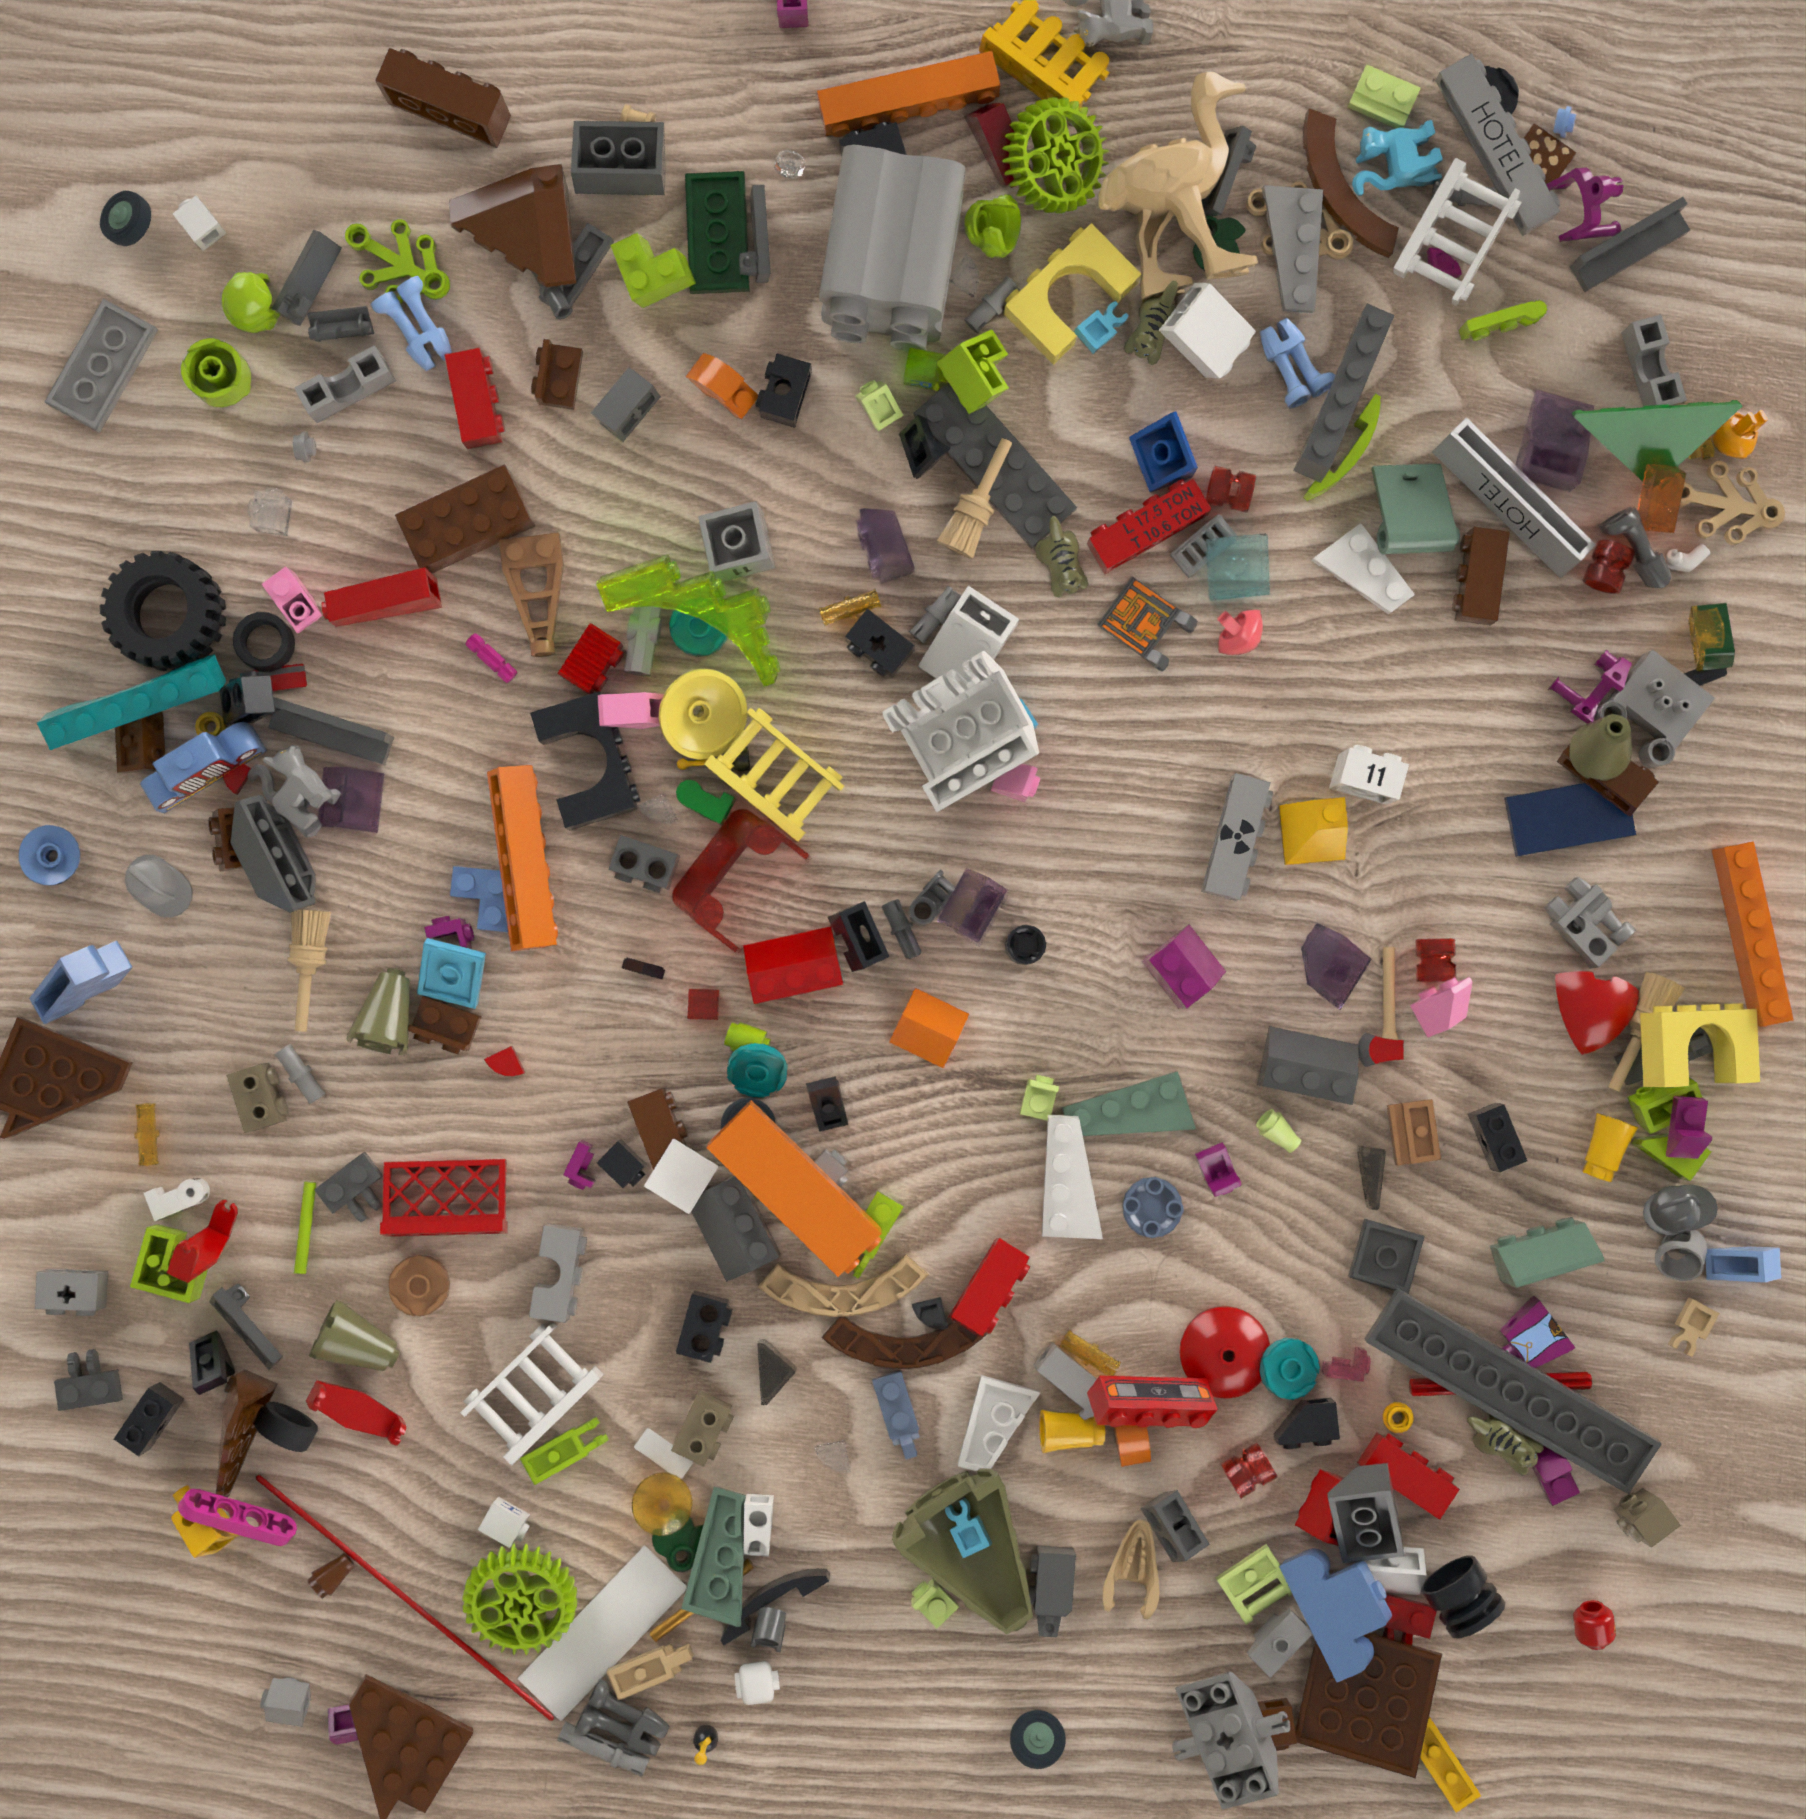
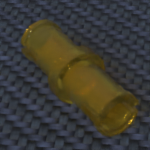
M875 588L851 598L849 595L844 596V600L825 607H819L824 626L849 617L851 620L855 619L857 614L865 612L867 608L872 610L882 606Z
M156 1103L135 1104L137 1131L134 1132V1138L138 1139L139 1166L159 1164L157 1137L160 1136V1132L156 1130Z
M1070 1329L1059 1344V1347L1080 1358L1082 1364L1085 1366L1089 1364L1107 1376H1114L1117 1372L1115 1370L1121 1364L1119 1360L1117 1361L1098 1349V1344L1094 1342L1090 1344L1074 1334Z

